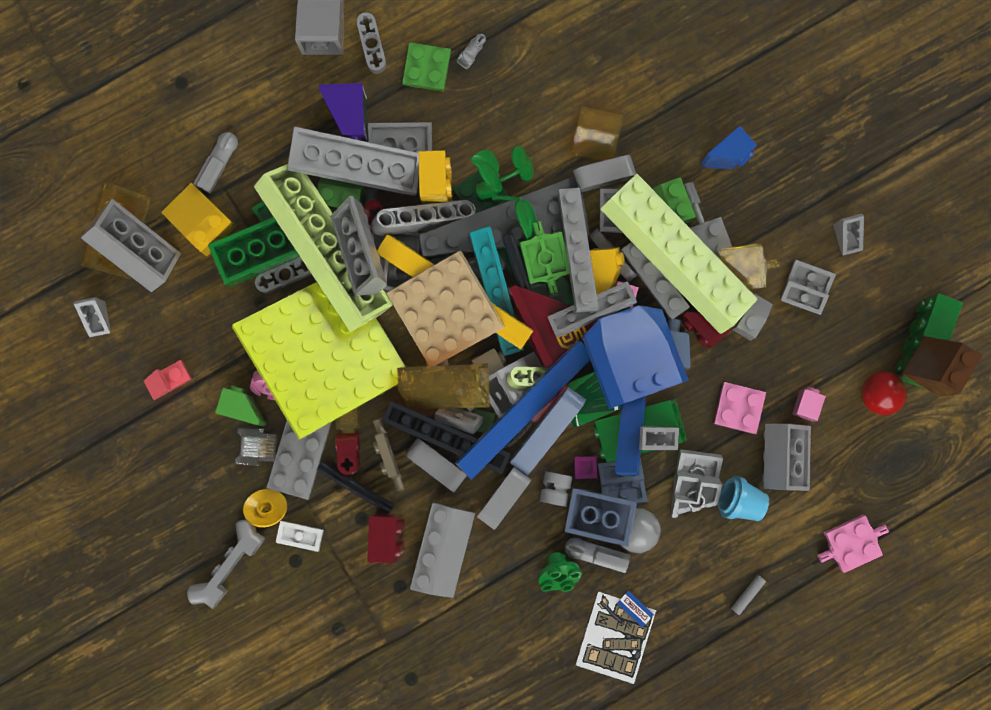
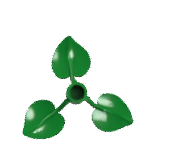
M522 146L514 147L511 152V158L516 170L499 178V162L494 153L490 150L477 152L470 158V161L477 167L484 179L483 182L476 185V192L479 198L484 200L492 197L493 201L497 199L517 201L515 202V212L526 239H529L534 232L532 223L537 222L536 212L532 204L528 200L523 201L521 197L498 195L502 191L501 182L518 173L523 181L531 180L534 168L529 155Z

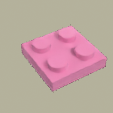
M723 382L713 424L757 434L766 392Z

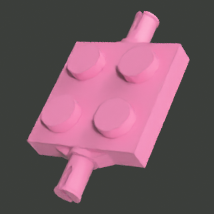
M860 515L824 532L829 550L818 554L819 560L823 563L833 558L837 561L841 572H848L882 556L877 537L889 533L885 524L873 529L867 517Z

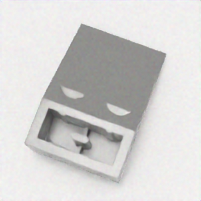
M535 352L478 382L498 418L528 390L512 388L506 379L508 372L515 367H542ZM533 373V380L536 382L541 376ZM516 374V375H514V378H517L518 381H520V380H522L523 378H526V376H525V377H517V374Z

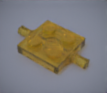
M762 244L718 250L719 259L748 289L767 287V269L780 267L779 258L765 259Z

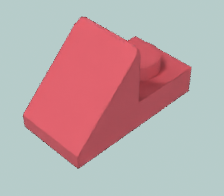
M179 360L163 370H155L144 380V383L153 400L192 380V377L183 361Z

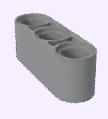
M631 155L582 166L573 171L580 192L627 181L636 175Z
M418 437L404 454L452 492L456 491L467 476Z
M514 467L477 518L495 530L532 479Z

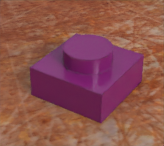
M596 456L574 457L575 479L597 478Z

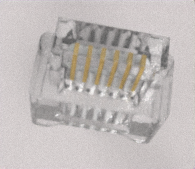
M238 427V434L241 436L240 455L235 459V464L260 466L261 461H275L277 435L263 434V429Z

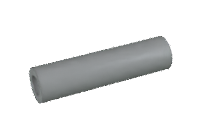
M757 575L731 609L740 615L766 581Z

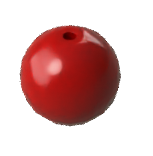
M880 371L873 373L865 380L861 388L863 404L869 411L887 416L898 412L903 408L907 400L908 391L905 382L898 375Z

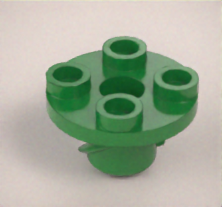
M556 552L548 555L545 559L546 566L538 575L541 590L545 592L550 590L571 591L574 588V584L581 578L580 566L574 562L566 561V555Z

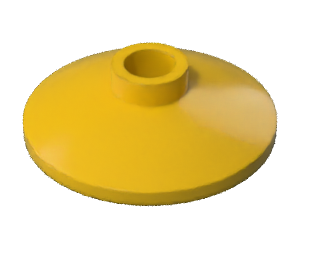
M263 489L247 498L244 503L243 513L250 524L257 527H269L278 523L285 516L287 502L280 492L272 489Z

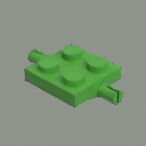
M542 221L532 223L535 236L519 242L529 284L547 282L549 294L558 293L555 280L570 274L562 231L550 234L544 233Z

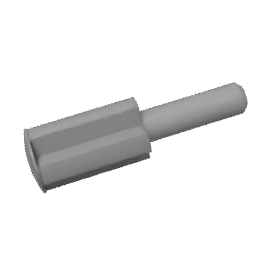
M694 182L684 184L698 224L701 225L705 222L698 205L701 201Z

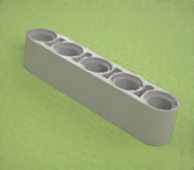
M468 200L383 209L372 220L371 229L379 236L433 230L475 214V207ZM400 218H404L407 223L403 222ZM380 220H383L387 225H383Z

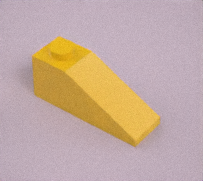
M620 247L590 250L597 295L615 287L622 265H624V254L621 252Z

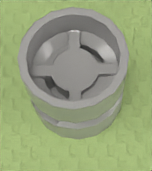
M545 471L543 480L545 488L541 490L539 501L567 507L569 494L566 491L571 488L572 477Z

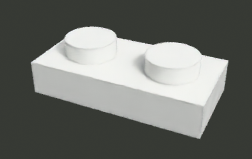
M280 521L276 543L318 552L324 530Z

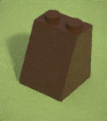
M924 336L901 374L938 397L958 395L963 390L983 355L964 343Z

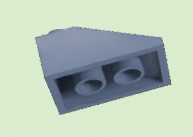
M573 488L565 532L628 547L637 502Z

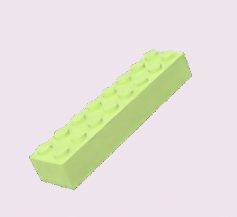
M288 164L263 174L254 188L349 331L352 332L388 310L393 304L383 289L378 294L354 295L330 217L333 213L307 174L287 170Z
M638 174L628 181L601 208L605 215L720 334L733 327L756 302L757 298Z

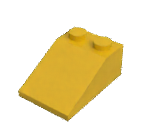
M192 183L161 212L205 256L211 253L208 247L209 244L227 237L237 227Z

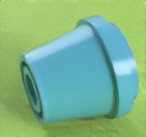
M733 476L725 482L721 489L718 508L721 515L727 519L740 518L760 521L768 510L769 496L747 483L745 478Z

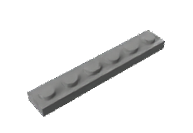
M580 188L559 189L558 199L575 313L597 311L598 301Z

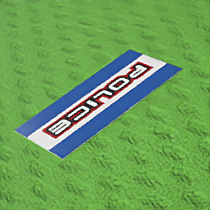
M629 591L617 603L641 627L654 615Z

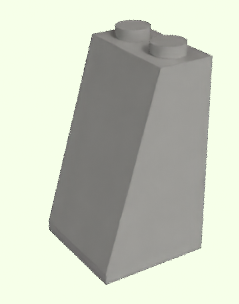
M298 0L295 41L302 55H344V0Z

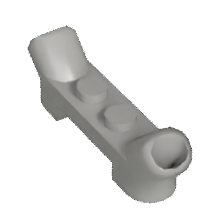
M247 520L237 521L235 525L238 544L235 548L230 547L224 555L226 560L222 566L218 564L211 573L213 578L210 582L191 585L188 588L187 596L191 604L205 603L211 609L218 605L228 591L222 586L225 579L244 553L249 556L254 555L265 540V537L256 531V526L250 524Z

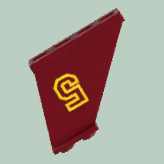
M517 285L508 288L509 297L520 321L534 330L529 340L542 367L546 368L554 364L577 340L584 344L582 336L588 332L596 321L557 338L548 316L570 307V305Z

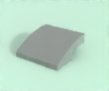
M794 259L780 300L821 315L836 274Z

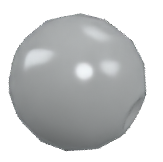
M636 508L629 546H621L632 553H643L651 550L658 543L661 533L660 523L655 515L643 508Z

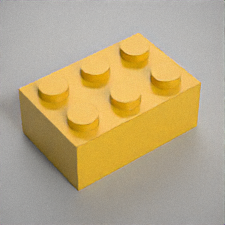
M418 151L419 189L422 205L451 202L452 170L450 157H446L445 151Z

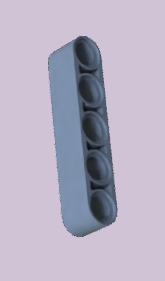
M567 387L514 454L510 464L528 475L577 415L586 399Z

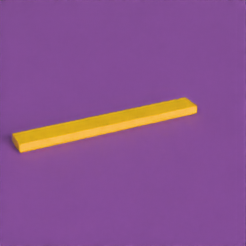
M390 234L386 235L377 250L381 257L411 277H415L435 265ZM492 303L505 326L496 333L519 349H522L534 330Z

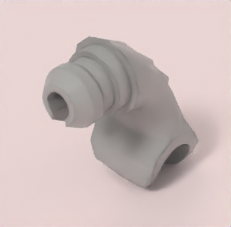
M477 34L475 38L471 39L467 47L457 58V63L464 69H468L475 61L479 51L483 48L486 37L483 34Z

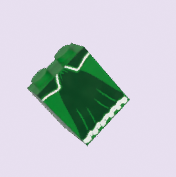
M595 372L566 384L567 387L586 399L583 407L570 422L574 428L622 408V405L611 409L608 408Z

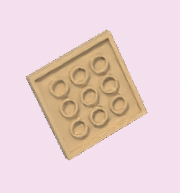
M461 250L387 292L389 299L430 368L505 327Z

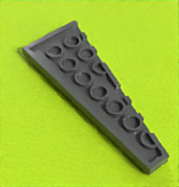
M575 176L521 196L523 201L528 200L532 204L536 212L537 221H542L544 233L550 234L562 231L564 239L558 190L578 188ZM580 192V193H581V199H582V205H583V212H584V218H585V225H586L587 237H589L590 232H589V227H588V221H587V216H586V210H585V205H584V199H583V194H582V192ZM517 201L505 202L419 235L421 256L427 258L452 255L460 250L462 253L473 252L468 232L486 226L491 227L496 249L505 248L502 235L507 233H513L517 246H520V241L528 239H526L515 212V202Z

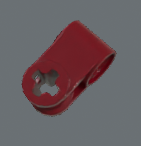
M336 434L335 444L338 470L343 474L353 475L360 467L359 434ZM348 459L354 464L353 467H350L349 471L348 468H344V464L348 462Z

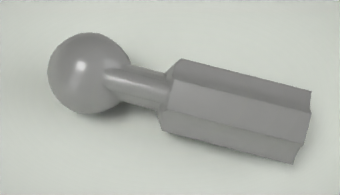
M225 132L218 137L217 144L193 183L195 186L211 194L230 156L237 149L238 139L234 134Z
M577 537L570 538L565 544V552L572 559H580L626 573L630 554L586 542Z

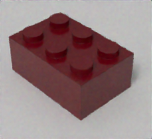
M374 514L369 516L367 563H395L404 555V541H400L401 534L405 532V519H401V514Z

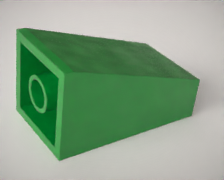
M676 399L645 407L643 426L679 428L678 444L687 441ZM621 414L595 421L594 433L596 438H600L602 445L599 447L602 459H606V463L616 461ZM641 450V454L654 450Z

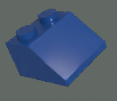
M739 126L712 149L700 165L704 168L732 170L739 165L741 168L755 154L753 150L757 144Z

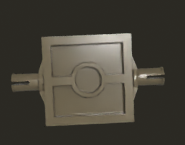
M382 419L375 420L373 423L377 434L373 445L376 453L382 456L383 462H380L384 475L388 474V477L393 480L396 492L404 490L401 474L386 434L387 431H385Z

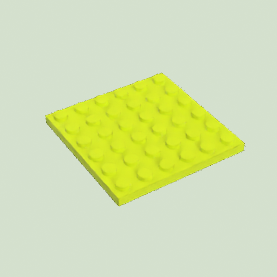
M317 282L232 325L234 332L299 440L411 377L378 320L375 318L350 332Z

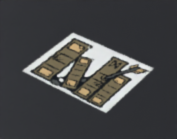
M598 592L576 665L634 684L656 610L648 608L654 615L641 627L617 604L620 598Z

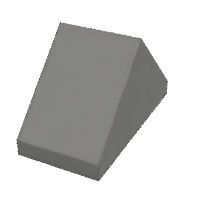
M863 214L843 218L833 224L843 256L863 251Z
M94 297L74 302V306L89 337L111 332L105 301Z
M660 426L640 427L639 450H678L679 428Z

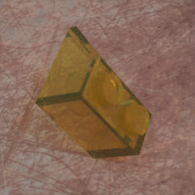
M582 106L571 154L603 161L613 159L624 115Z

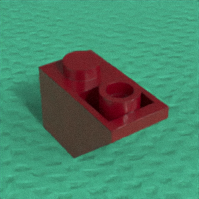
M686 312L680 317L683 320L681 322L682 325L689 332L692 330L697 335V342L704 348H712L731 331L729 328L720 334L701 313Z

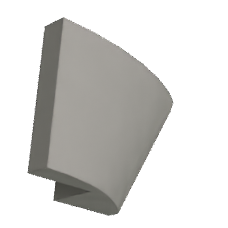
M679 450L673 484L671 517L676 518L679 514L685 512H695L704 507L709 508L718 505L722 489V483L719 479L723 461L722 455Z

